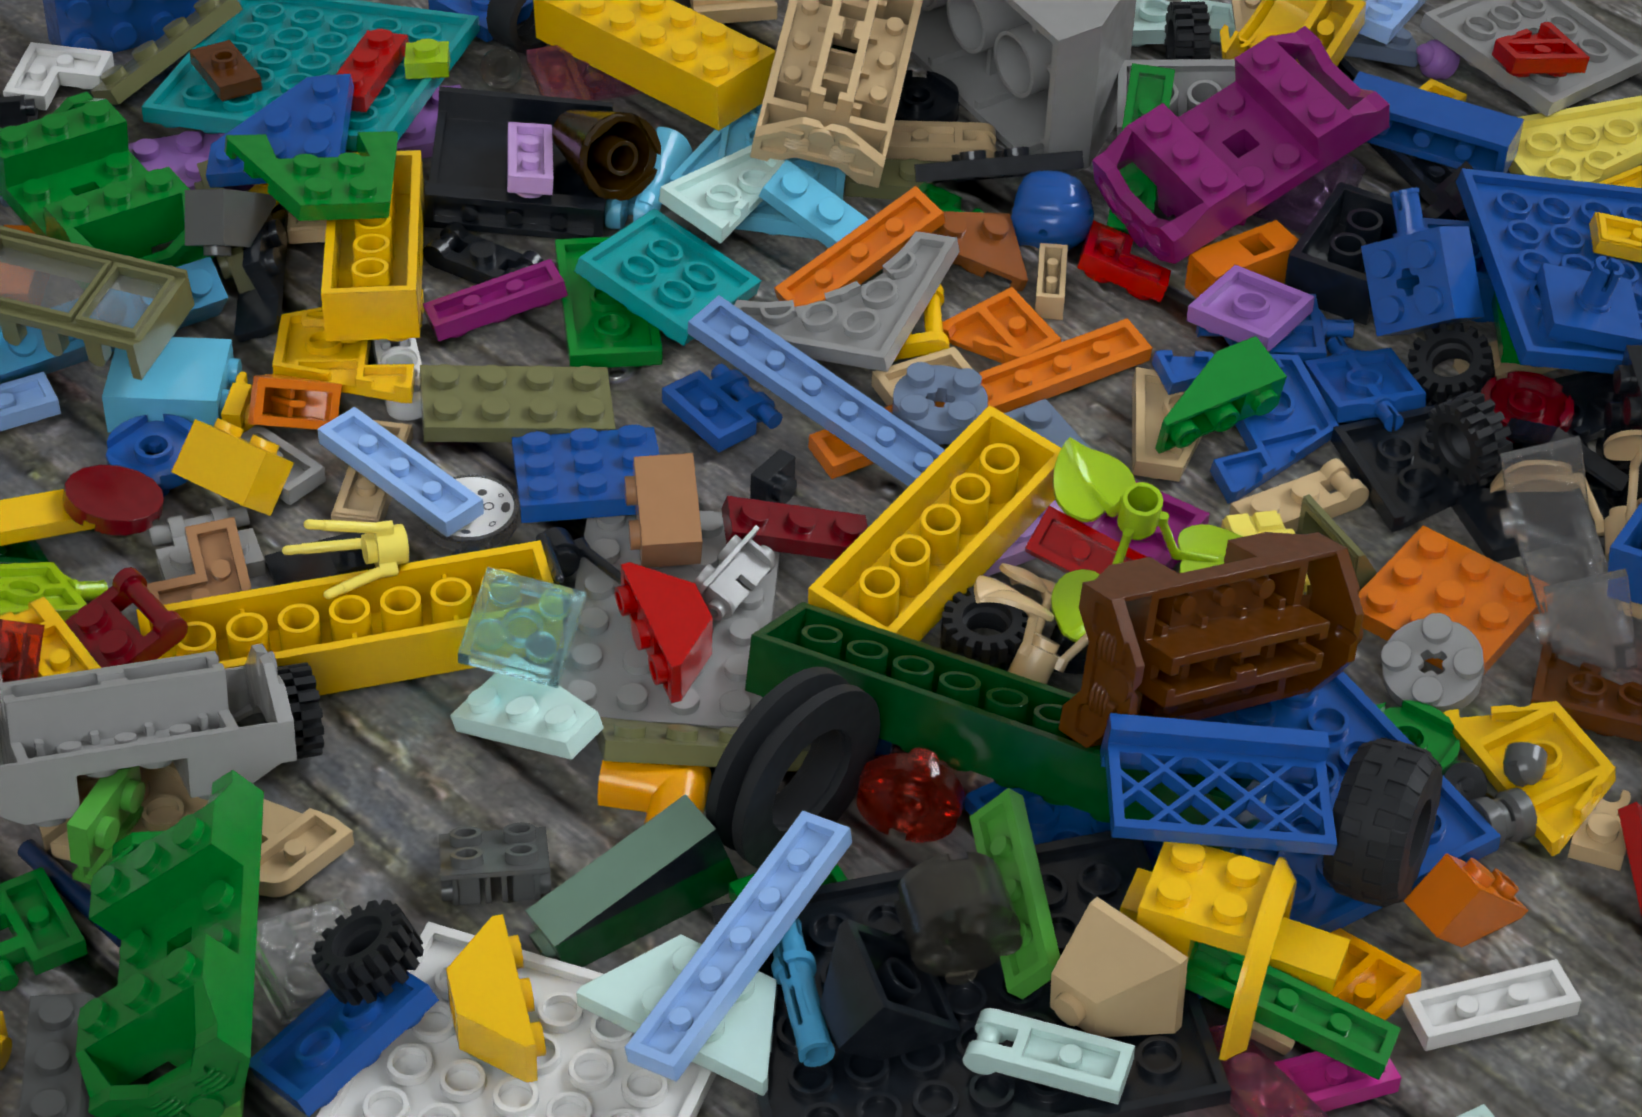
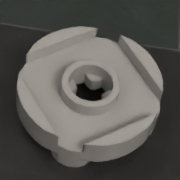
M1432 613L1424 619H1418L1404 625L1391 636L1381 651L1385 688L1390 697L1400 707L1403 700H1414L1433 706L1441 712L1459 709L1460 711L1476 698L1482 686L1484 659L1480 642L1469 629L1460 623L1451 621L1445 614ZM1438 658L1443 660L1442 669L1444 672L1437 675L1432 670L1424 674L1420 670L1424 667V661L1427 659Z

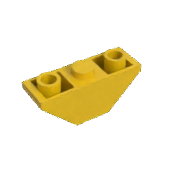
M503 914L495 915L485 923L446 969L449 1007L459 1049L526 1083L538 1081L537 1057L546 1055V1046L541 1022L530 1023L528 1012L535 1011L529 977L519 979L517 969L524 968L520 939L518 935L508 936Z

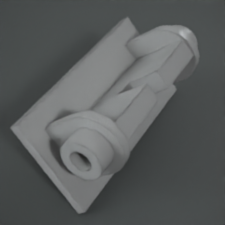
M757 525L754 526L743 540L735 534L717 556L722 561L717 569L708 564L693 582L696 584L715 621L730 618L737 607L749 595L750 591L737 582V579L753 591L761 580L774 568L775 554L773 550L765 545L759 546L752 540L760 529Z

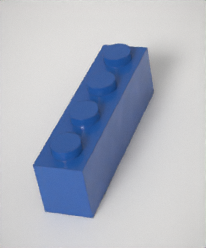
M1361 71L1358 72L1353 80L1360 89L1376 91L1390 104L1389 128L1368 140V143L1455 169L1467 161L1475 170L1507 173L1517 155L1524 123L1522 118Z

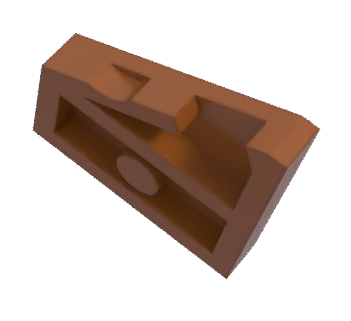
M943 211L946 223L931 234L957 237L960 252L952 264L959 265L967 272L982 278L986 271L1011 280L1009 288L1013 287L1016 291L1024 290L1028 277L1013 222L1010 219V213Z

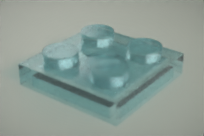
M487 567L458 650V663L558 688L586 604L587 592Z

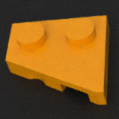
M1341 928L1331 932L1351 940L1333 991L1329 992L1321 988L1318 989L1386 1020L1403 1005L1405 995L1415 993L1421 988V971Z

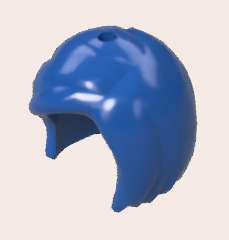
M1052 170L1031 172L1023 178L1018 186L1010 218L1013 222L1019 247L1028 245L1039 249L1040 243L1068 245V250L1086 239L1093 223L1094 210L1091 195L1078 178L1065 172Z

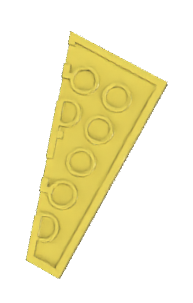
M1642 96L1566 108L1547 117L1542 113L1518 117L1524 119L1517 155L1508 170L1511 174L1598 183L1642 164Z

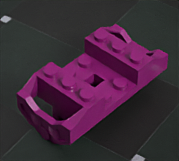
M1304 26L1293 33L1269 36L1234 58L1235 82L1183 115L1177 117L1162 103L1127 125L1102 154L1092 159L1094 182L1112 213L1128 229L1133 241L1139 247H1145L1160 261L1176 264L1389 128L1390 104L1376 91L1360 89L1333 64L1320 39ZM1133 162L1157 186L1158 208L1167 217L1175 213V219L1168 221L1157 218L1131 192L1119 170Z

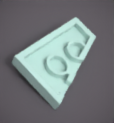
M752 145L661 186L659 202L721 244L763 201L759 197L762 188L785 161L771 158L768 161L751 158Z
M515 655L483 685L473 691L467 700L450 715L456 732L571 760L604 729L598 711Z

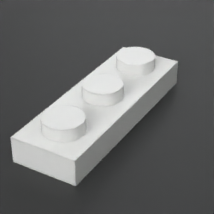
M1555 959L1407 994L1404 998L1402 1010L1425 1051L1575 1016L1578 1015L1582 1000L1560 963Z

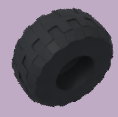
M1383 737L1363 743L1358 747V751L1353 755L1343 777L1333 807L1337 847L1334 856L1323 855V876L1336 893L1381 907L1400 903L1409 895L1418 877L1429 846L1441 797L1442 766L1428 750Z

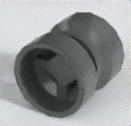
M1520 788L1500 791L1495 795L1494 799L1480 797L1468 801L1501 835L1499 847L1504 844L1505 840L1510 842L1523 841L1531 838L1536 832L1537 815L1535 807L1529 796Z

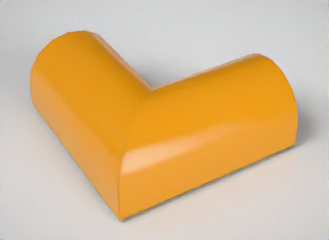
M602 760L598 780V805L647 812L645 824L686 794L703 813L712 780V773L710 768L706 766Z

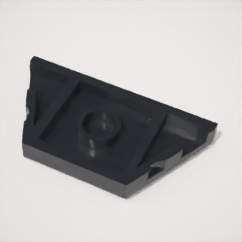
M1029 147L1006 148L1003 151H995V158H986V150H978L951 155L952 161L914 164L915 182L926 183L1023 177L1035 171H1060L1084 168L1083 151L1029 155Z

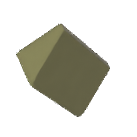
M1310 494L1303 496L1297 533L1311 534L1319 532L1346 547L1359 587L1362 589L1377 574L1376 570L1366 555Z

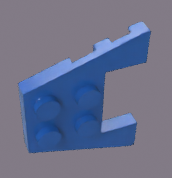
M1159 350L1154 353L1152 365L1168 395L1186 391L1214 354L1213 352L1195 351L1193 357L1173 356L1172 350ZM1270 354L1287 376L1278 406L1265 415H1253L1235 424L1249 451L1213 460L1210 472L1227 504L1239 500L1330 441L1333 427L1339 426L1299 355Z

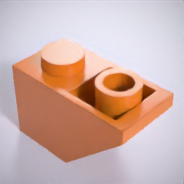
M1447 853L1403 901L1437 938L1461 948L1521 919L1529 911L1515 897L1519 891L1518 886L1503 872L1496 868L1490 872L1484 865L1472 857L1465 862Z

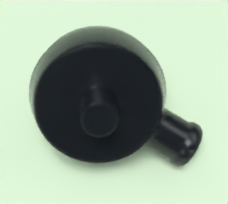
M1460 760L1450 763L1443 769L1442 775L1467 801L1480 797L1494 799L1493 796L1487 793L1488 782L1486 775L1476 764Z

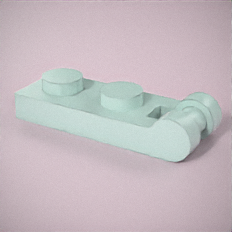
M986 1008L980 1012L975 1025V1031L978 1034L977 1039L969 1042L963 1057L964 1065L977 1074L989 1075L998 1072L1118 1105L1134 1060L1135 1045L999 1009ZM1006 1040L1014 1042L1012 1048L999 1045V1043H1003Z

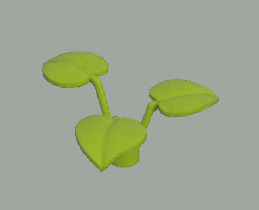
M1071 437L1065 441L1061 448L1053 473L1055 499L1059 507L1066 514L1078 521L1092 522L1100 518L1105 512L1110 517L1118 515L1117 523L1123 534L1112 565L1124 561L1132 539L1142 540L1151 536L1156 531L1157 526L1161 530L1170 556L1175 560H1182L1179 573L1224 564L1228 540L1243 537L1213 525H1192L1180 532L1177 547L1168 525L1169 514L1161 511L1163 496L1158 488L1145 482L1136 483L1131 470L1120 460L1109 454L1088 448ZM1080 569L1066 573L1057 581L1052 591L1051 610L1055 616L1054 618L1062 635L1073 642H1077L1086 633L1079 611L1082 583L1093 581L1100 575L1092 570Z

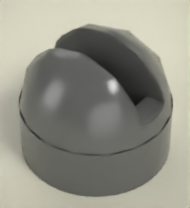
M1511 743L1505 749L1503 760L1504 774L1509 782L1516 786L1534 785L1541 780L1545 773L1548 754L1542 747L1532 743Z

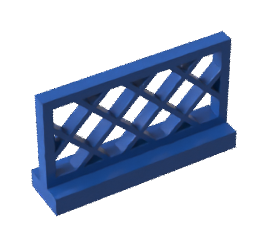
M1110 713L1100 748L1101 767H1106L1111 837L1334 856L1337 838L1326 767V758L1330 749L1328 732ZM1121 768L1147 770L1151 774L1138 783ZM1176 773L1202 775L1206 779L1192 787ZM1231 778L1255 779L1260 784L1248 792ZM1161 782L1180 796L1179 799L1169 806L1149 792ZM1285 782L1313 784V790L1303 797ZM1215 787L1235 801L1224 811L1204 796ZM1271 791L1291 807L1278 815L1259 801V799ZM1134 801H1137L1155 816L1150 820L1125 819L1124 809ZM1192 805L1211 821L1205 825L1190 824L1179 813ZM1247 810L1266 826L1260 830L1246 829L1234 818ZM1301 814L1319 828L1320 835L1301 833L1289 823Z

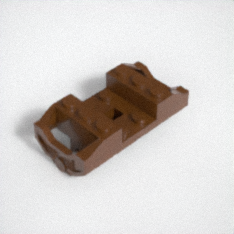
M1264 532L1228 540L1224 564L1178 574L1151 557L1109 565L1095 580L1082 583L1079 611L1089 643L1081 691L1062 706L1059 730L1085 748H1090L1102 744L1110 713L1201 720L1320 690L1355 661L1357 646L1363 638L1362 621L1364 612L1359 599L1360 587L1348 549L1319 532L1311 534ZM1306 574L1312 588L1309 609L1301 605Z

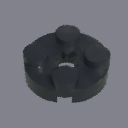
M906 70L895 120L957 122L960 106L958 87L949 78L935 72L927 71L925 78L913 77V70Z

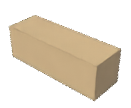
M1040 243L1035 311L1042 319L1063 320L1068 245Z

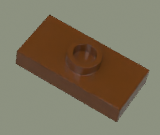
M230 40L189 50L191 64L221 101L262 90L261 76Z

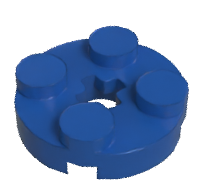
M163 414L164 421L155 420L148 422L147 415L131 418L121 423L109 434L106 442L108 449L106 452L107 465L122 466L145 474L152 478L162 489L163 497L169 493L170 489L189 481L171 471L193 423L185 418L171 414ZM150 452L155 453L156 455H148L146 453Z

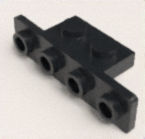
M285 210L271 213L251 247H244L242 267L255 289L241 294L238 292L234 335L238 342L254 338H264L279 330L288 241V214Z

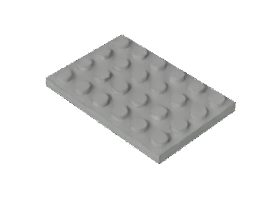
M699 511L703 540L701 564L649 568L692 583L708 564L717 569L722 563L717 556L726 545L722 512ZM636 515L587 518L584 538L591 549L620 572V564L632 562L641 565L640 550H630L628 521L637 520ZM773 551L775 554L774 568L761 580L753 591L738 579L736 580L749 590L750 593L730 618L721 619L720 621L713 620L712 655L682 701L671 703L662 684H654L649 671L648 654L645 649L640 651L637 649L632 636L629 615L621 616L615 599V587L621 585L585 557L581 558L576 577L558 685L598 711L600 717L685 724L717 729L722 727H739L750 711L763 698L745 691L751 634L773 621L781 552Z

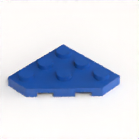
M351 73L307 77L213 142L210 146L206 169V178L210 188L266 183L262 178L252 179L243 171L244 162L239 157L231 160L225 154L226 135L266 134L278 159L294 158L298 154H312L318 158L338 157L340 154L345 153L354 93Z

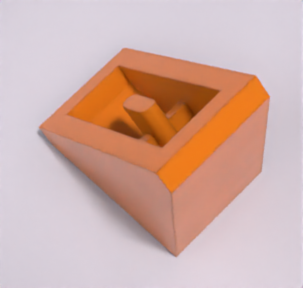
M278 374L253 376L248 424L318 430L321 426L338 417L342 384Z

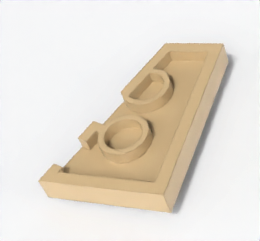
M1136 367L1132 380L1133 475L1152 479L1179 482L1202 437L1197 438L1187 447H1175L1158 454L1155 447L1163 419L1185 391L1168 395L1155 370Z

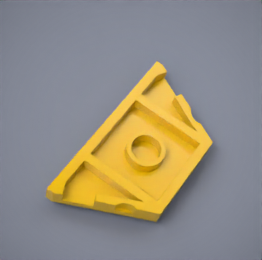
M1557 701L1531 703L1525 707L1513 705L1491 706V715L1460 717L1459 709L1443 712L1453 723V734L1457 740L1459 739L1462 750L1474 764L1482 769L1486 778L1498 793L1510 788H1520L1529 796L1537 815V829L1534 835L1551 856L1561 852L1616 781V767ZM1528 742L1542 747L1547 752L1546 770L1539 782L1534 785L1528 784L1524 787H1519L1509 782L1503 769L1505 749L1509 744Z

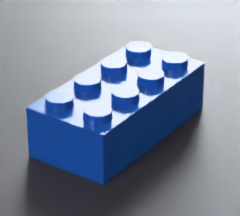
M43 0L48 38L52 45L116 53L138 47L147 41L153 40L155 42L165 34L163 28L167 24L180 17L187 18L196 11L193 6L199 0Z

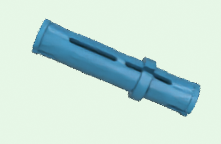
M798 918L772 951L774 960L771 964L773 978L782 987L796 1041L799 1061L801 1063L804 1061L805 1066L817 1067L833 1059L835 1048L820 1006L821 1000L814 978L817 972L815 957L806 949L801 922Z

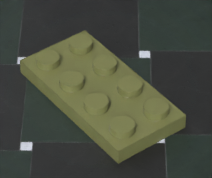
M420 365L419 380L424 442H512L511 437H521L535 431L548 434L571 433L580 428H591L596 431L616 430L607 367Z

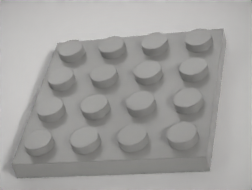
M1454 0L1426 12L1420 24V28L1432 35L1434 40L1437 39L1463 57L1467 64L1483 71L1493 78L1501 88L1511 91L1528 103L1532 110L1542 113L1546 117L1642 72V51L1568 0ZM1551 22L1590 58L1585 73H1567L1564 77H1555L1546 73H1532L1529 77H1516L1507 73L1505 67L1492 56L1495 40L1507 35H1515L1518 31L1524 29L1532 31V35L1538 33L1541 23Z

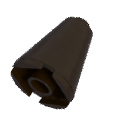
M568 110L562 113L555 121L552 129L554 144L587 188L595 195L605 199L629 200L642 193L653 181L657 169L654 168L657 154L661 155V144L656 130L647 120L627 112Z

